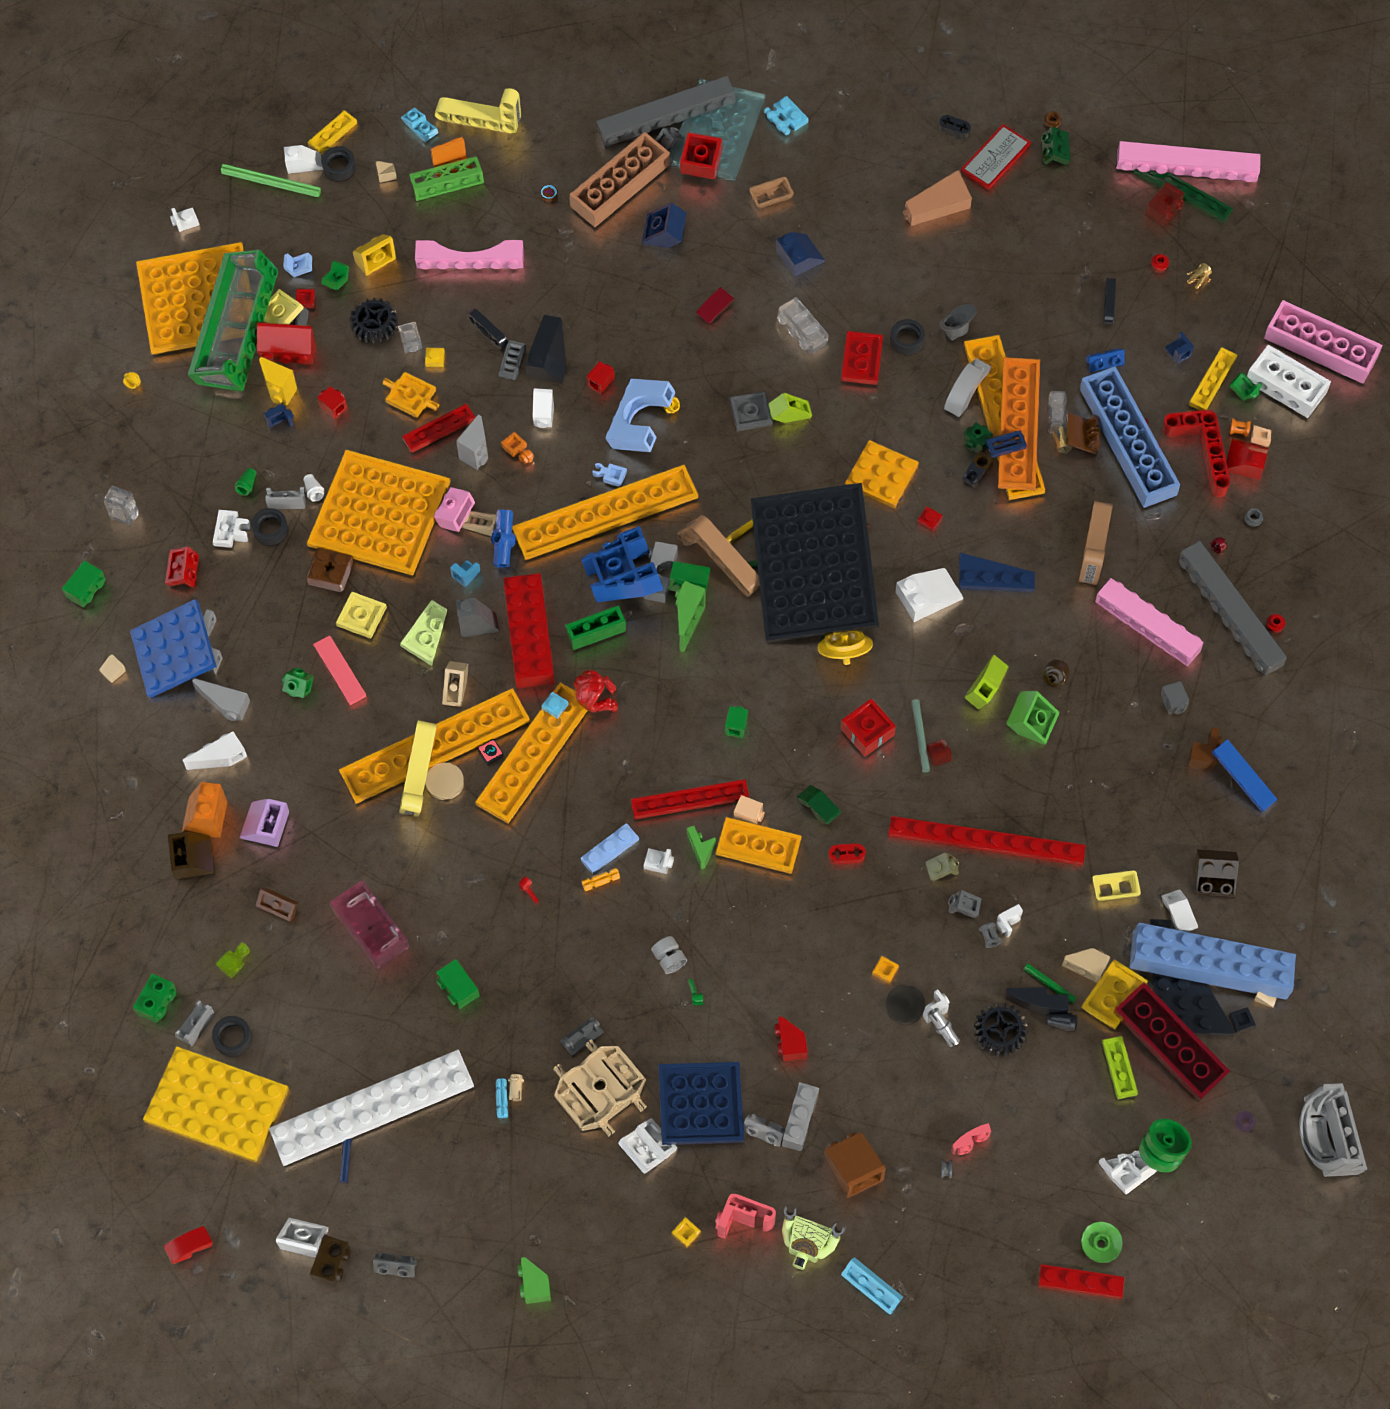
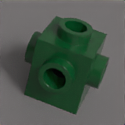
M975 422L972 427L969 426L964 431L963 444L969 450H973L976 453L980 450L985 452L988 448L985 441L993 438L994 434L984 425Z

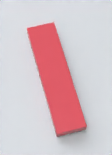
M329 635L314 643V648L348 704L352 705L367 697L331 636Z

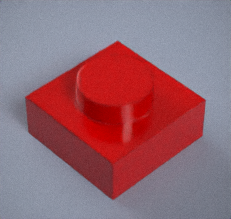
M296 289V301L305 308H314L315 290Z
M926 507L918 518L917 524L933 532L942 520L943 515Z

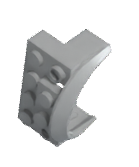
M1343 1083L1323 1084L1317 1090L1304 1097L1305 1104L1301 1112L1299 1124L1303 1147L1313 1164L1323 1171L1324 1177L1359 1175L1367 1170L1347 1091H1344ZM1312 1115H1323V1116H1324V1117L1311 1118ZM1327 1121L1331 1131L1335 1151L1333 1150L1331 1143L1329 1141L1327 1132Z

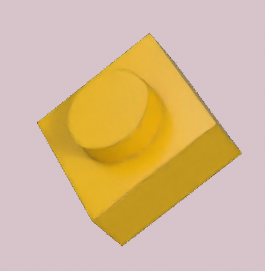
M426 348V367H444V348Z

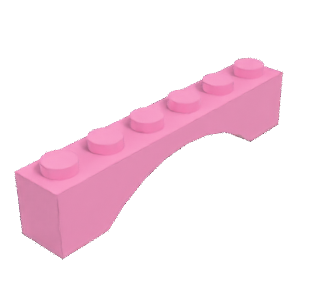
M416 240V268H523V240H504L490 249L478 252H459L441 246L434 240Z

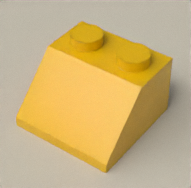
M382 234L353 251L356 264L366 276L396 259L393 238L391 236Z
M260 357L262 373L271 400L276 404L287 406L297 391L293 370Z

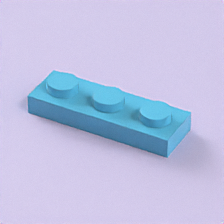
M855 1257L850 1260L841 1274L888 1314L893 1313L903 1298L902 1295Z

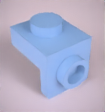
M288 253L284 254L283 267L293 277L312 271V256L309 253H305L292 258Z

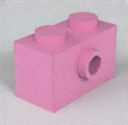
M450 487L434 516L441 528L456 532L460 531L475 504L470 492Z

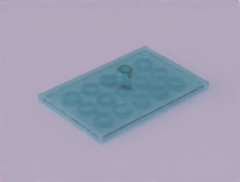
M699 78V80H698L696 86H699V85H702V84H705V83H708V82H711V81H708V80H704V79H700V78ZM733 87L736 102L683 120L679 131L684 139L675 143L670 154V165L680 167L688 132L722 138L723 150L716 176L735 181L763 106L765 95Z

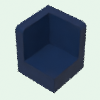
M1182 331L1178 333L1176 341L1165 346L1166 352L1176 364L1191 357L1194 349L1193 344Z

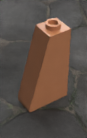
M959 170L906 201L903 214L905 219L909 220L911 226L970 209L972 198Z

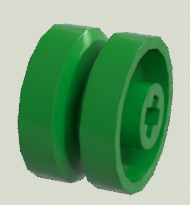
M1159 1119L1152 1123L1140 1141L1139 1153L1143 1161L1152 1169L1159 1172H1172L1180 1166L1184 1157L1190 1151L1192 1140L1185 1127L1171 1119Z

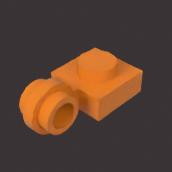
M515 432L501 442V447L512 457L520 454L518 457L523 464H529L533 461V453L529 449L524 450L527 447V443Z

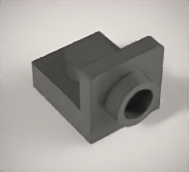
M674 127L663 128L655 141L670 152L675 143L683 141L684 137Z
M960 890L950 896L948 912L952 914L958 911L976 918L979 914L982 898Z

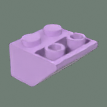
M271 799L252 802L240 838L278 847L289 815L287 804Z

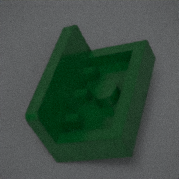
M1050 127L1041 136L1043 164L1047 165L1050 161L1054 160L1067 165L1071 162L1069 133L1055 127Z

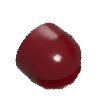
M1217 537L1210 542L1212 550L1217 554L1227 548V543H1225V539L1222 537Z

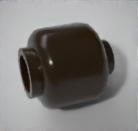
M1052 660L1044 668L1042 678L1048 686L1060 687L1069 677V667L1064 661Z

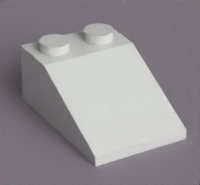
M945 568L913 574L898 581L896 584L895 593L913 622L963 599L962 594Z

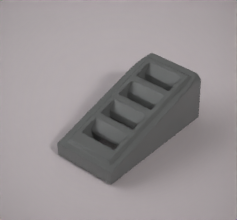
M512 340L508 341L498 374L499 377L516 381L526 354V344ZM505 369L514 370V373L505 371Z

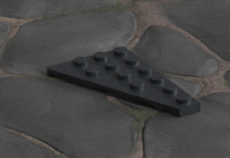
M1150 919L1149 925L1176 930L1170 919ZM1151 973L1152 990L1196 1036H1234V1029L1208 984Z

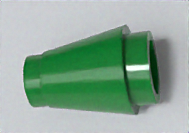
M247 468L235 482V491L238 494L247 496L252 492L257 474L254 469Z

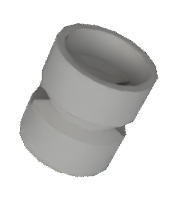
M673 936L663 938L651 949L656 959L661 960L660 965L665 974L673 973L687 963L682 950H678L679 946Z

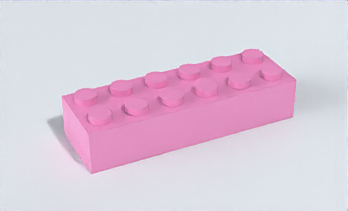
M1284 300L1268 325L1264 339L1362 384L1366 381L1383 346Z

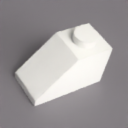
M302 145L284 147L288 174L323 170L321 153Z
M534 388L533 424L539 428L552 427L554 414L553 391L551 389Z

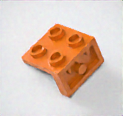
M463 137L452 139L450 142L437 145L431 149L433 168L468 159ZM470 164V165H467L466 168L472 169L473 167H472V165ZM451 169L449 172L457 173L459 170ZM436 173L437 177H441L442 174Z

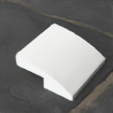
M652 1118L637 1126L635 1131L620 1139L618 1143L644 1174L678 1149L676 1145H662L661 1128Z

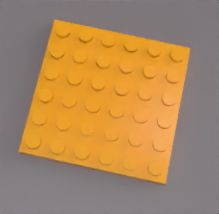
M242 242L136 261L152 355L196 347L224 253L244 251ZM245 255L235 256L241 263H246ZM243 269L236 292L252 295L248 271ZM234 297L227 322L247 325L253 307V300ZM226 327L220 342L243 338L245 330Z
M345 450L307 545L315 549L319 547L349 554L355 560L413 576L436 520L434 518L435 512L443 502L448 490L450 478Z

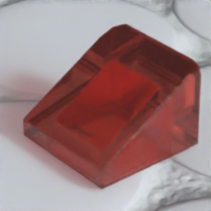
M944 739L926 745L934 766L952 761L951 749Z

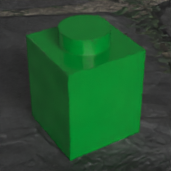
M729 706L725 724V735L744 738L748 721L747 709L741 706Z

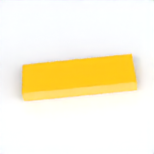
M344 110L307 142L308 146L322 154L357 124V120Z

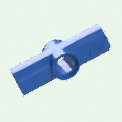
M497 510L496 529L491 534V542L495 545L494 567L508 568L510 566L511 548L516 541V536L512 533L513 511Z

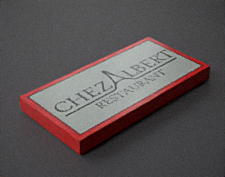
M1003 124L961 168V173L989 191L1031 146V142Z

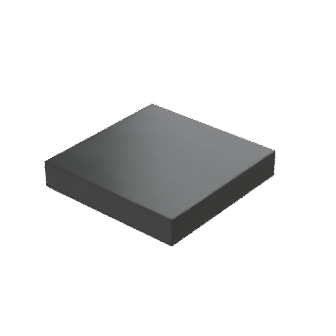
M765 391L730 397L736 431L773 425Z

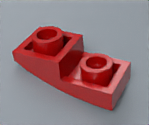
M201 1226L164 1245V1249L171 1263L174 1264L191 1258L194 1252L211 1247L212 1240L205 1227Z

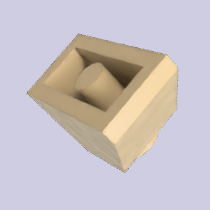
M453 661L448 663L445 668L442 704L462 706L469 664Z
M1091 948L1066 955L1062 966L1098 983L1111 957L1103 950Z

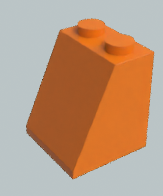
M201 782L192 792L188 799L182 832H192L221 838L228 803L221 784Z

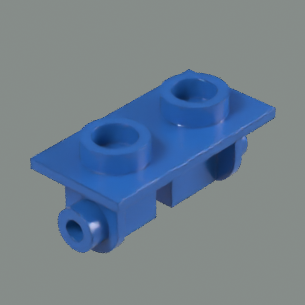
M1115 348L1104 351L1103 354L1101 352L1089 354V356H1086L1087 364L1089 363V371L1094 372L1125 365V350Z

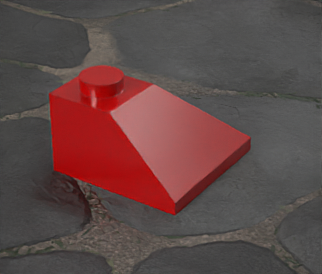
M1232 439L1226 460L1228 472L1260 480L1268 454V447Z

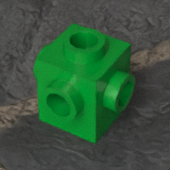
M292 668L283 675L282 691L287 692L293 697L304 698L311 691L314 675L306 673L301 668Z

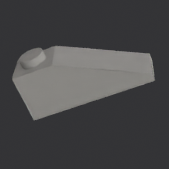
M193 679L192 682L195 690L225 718L231 721L243 720L250 703L247 693L199 679Z

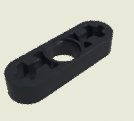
M1106 278L1103 324L1113 325L1116 278Z
M476 308L467 313L469 321L497 348L502 349L508 344L505 335Z

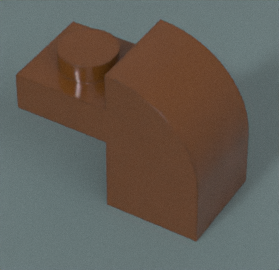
M1211 729L1208 744L1193 742L1188 767L1210 769L1218 764L1219 761L1212 751L1221 744L1220 729Z

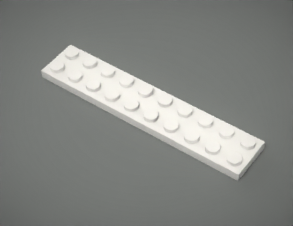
M456 1050L270 1127L269 1130L282 1164L285 1166L341 1143L346 1139L353 1138L474 1087V1084L460 1051Z

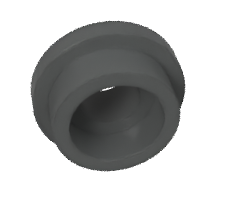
M1252 508L1246 511L1244 520L1250 526H1258L1263 521V514L1259 509Z

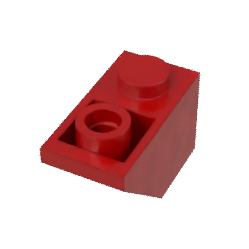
M778 1017V1024H774L775 1034L780 1036V1043H777L778 1055H782L783 1061L807 1059L808 1051L805 1033L784 1017Z

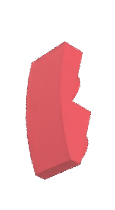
M989 1123L976 1127L961 1136L953 1144L952 1154H967L972 1150L974 1140L976 1142L987 1140L991 1133Z

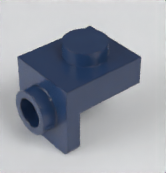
M284 404L272 407L264 413L265 421L269 428L284 420L287 421L290 427L294 426L292 421L294 415L290 408L286 409Z

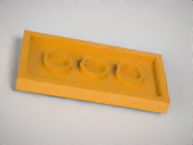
M726 817L716 855L792 874L802 836Z

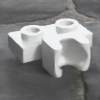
M219 510L213 545L232 548L234 540L247 542V533L243 530H250V521L238 518L237 511Z

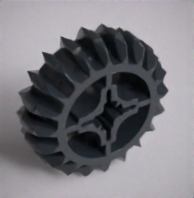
M374 297L372 301L366 299L365 303L360 301V306L355 305L354 311H351L349 321L353 334L358 336L360 341L364 339L368 343L371 340L374 344L375 341L379 340L381 343L383 338L388 340V335L393 336L399 321L394 306L390 305L388 300L383 302L382 298L376 301Z
M996 1002L994 1008L988 1005L987 1011L981 1010V1015H977V1022L974 1023V1028L976 1029L974 1035L979 1036L976 1040L977 1043L983 1042L982 1049L988 1047L989 1054L994 1050L996 1051V1056H999L1000 1052L1007 1056L1008 1050L1011 1054H1014L1015 1048L1018 1050L1022 1048L1021 1044H1025V1037L1028 1036V1031L1025 1030L1028 1028V1023H1024L1025 1016H1019L1021 1013L1020 1009L1014 1012L1013 1005L1010 1008H1006V1003H1003L1002 1007H999V1004ZM1003 1017L1010 1019L1012 1022H1007ZM996 1018L995 1024L985 1027L989 1019ZM999 1024H1000V1027H1002V1030L1004 1029L1003 1035H1002V1032H1000L999 1030H997ZM1017 1031L1016 1037L1007 1042V1035ZM990 1037L997 1038L999 1042L992 1040Z

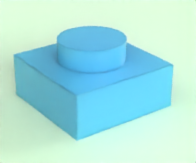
M552 692L541 707L542 710L558 719L569 704L567 700Z

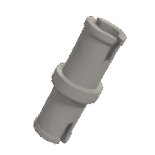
M939 1008L930 1010L927 1016L936 1026L937 1033L943 1036L949 1047H953V1044H958L960 1041L959 1037L951 1028V1023L946 1021L941 1014Z

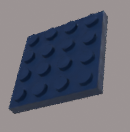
M739 1062L658 1064L662 1145L744 1143Z

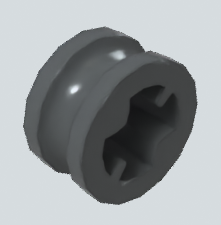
M942 1159L941 1178H944V1176L952 1178V1160L946 1162Z

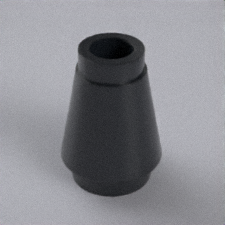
M1073 1012L1049 1013L1047 1025L1067 1032L1076 1031L1078 1015H1073Z

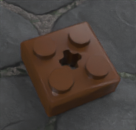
M318 547L306 577L307 584L343 592L354 562L352 555Z

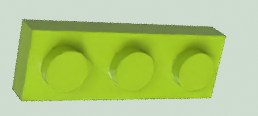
M1119 1036L1102 1040L1117 1099L1137 1096L1138 1091L1123 1037Z

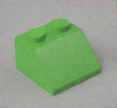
M1038 691L1020 692L1006 724L1018 735L1041 744H1046L1060 712Z

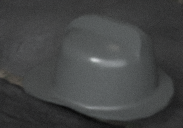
M972 304L960 305L939 322L940 329L945 330L950 340L953 341L968 332L969 321L975 316L977 311L975 306Z

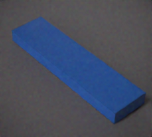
M1228 739L1212 751L1213 755L1261 812L1265 811L1277 800Z

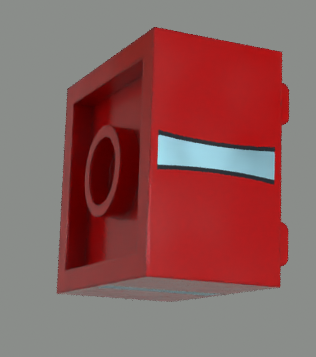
M872 698L841 720L842 732L864 757L895 736L896 725Z

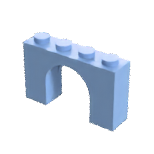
M630 379L622 401L619 403L616 415L613 417L610 429L606 434L605 439L612 449L651 452L657 437L650 426L631 425L630 423L633 416L644 407L670 406L675 391L669 381Z

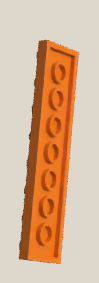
M1003 358L1000 436L1021 430L1027 448L999 456L998 488L1035 491L1039 359ZM1019 437L1013 438V439H1010V440H1006V441L1016 440V439H1019Z

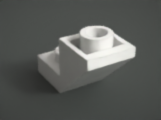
M1180 889L1162 895L1163 903L1170 911L1172 924L1176 930L1190 932L1198 928L1188 900Z

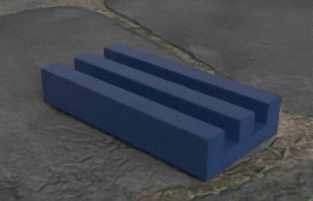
M1021 430L985 441L988 451L991 453V458L1027 448ZM1019 437V439H1016V440L1006 441V440H1010V439ZM999 442H1003V443H1001V444L992 446V444H996V443H999Z

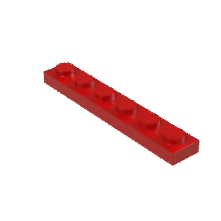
M746 779L634 798L631 799V805L635 820L738 802L741 795L749 798Z

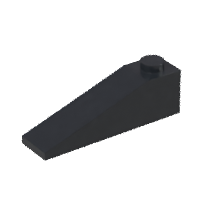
M544 315L526 362L527 377L562 383L566 371L562 318Z

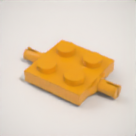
M404 372L396 382L387 378L383 380V385L391 388L386 398V403L416 418L426 407L435 411L439 408V403L431 400L436 392L435 386L407 372Z

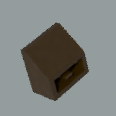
M192 832L168 835L171 871L175 879L214 873L210 836Z
M1197 849L1195 895L1235 897L1239 867L1237 852Z

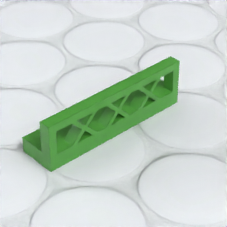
M477 156L409 174L416 201L484 183L483 172ZM475 163L476 168H466L467 165ZM451 169L459 170L457 173L449 172ZM436 173L442 174L441 177L434 178L432 176ZM417 178L425 179L423 182L420 183L415 182V179Z

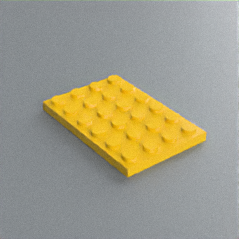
M176 1046L143 1121L257 1162L270 1132L269 1128L272 1127L289 1088L281 1083Z

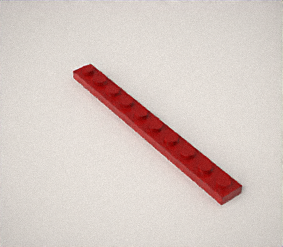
M891 816L888 837L1083 866L1086 847L1083 844Z

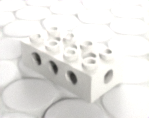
M1270 345L1264 349L1249 369L1247 375L1254 384H1262L1259 390L1306 418H1309L1326 395L1331 383L1328 379Z

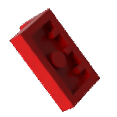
M188 546L170 550L165 584L174 586L185 583L190 588L194 587L199 554Z

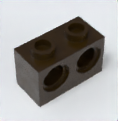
M324 1235L310 1271V1276L313 1280L336 1286L337 1281H341L344 1274L343 1265L345 1261H349L352 1251L348 1242ZM333 1248L341 1249L338 1255L333 1256L330 1254ZM332 1267L333 1272L330 1275H324L323 1271L325 1268Z

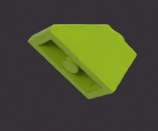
M782 393L769 403L772 419L783 423L812 417L807 400L786 393Z

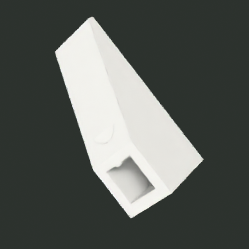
M231 732L223 734L213 743L204 745L201 750L188 754L182 761L187 770L228 767L246 758L247 755L235 733Z

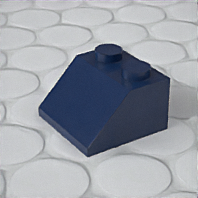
M672 202L647 213L642 243L644 245L667 248L681 243L687 213Z
M790 232L776 239V252L794 277L825 262L807 234Z

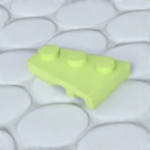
M431 600L400 643V646L432 666L447 615V609Z

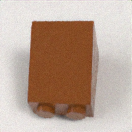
M855 1132L844 1138L845 1140L829 1144L824 1153L847 1198L884 1180L886 1169L862 1132L858 1134Z

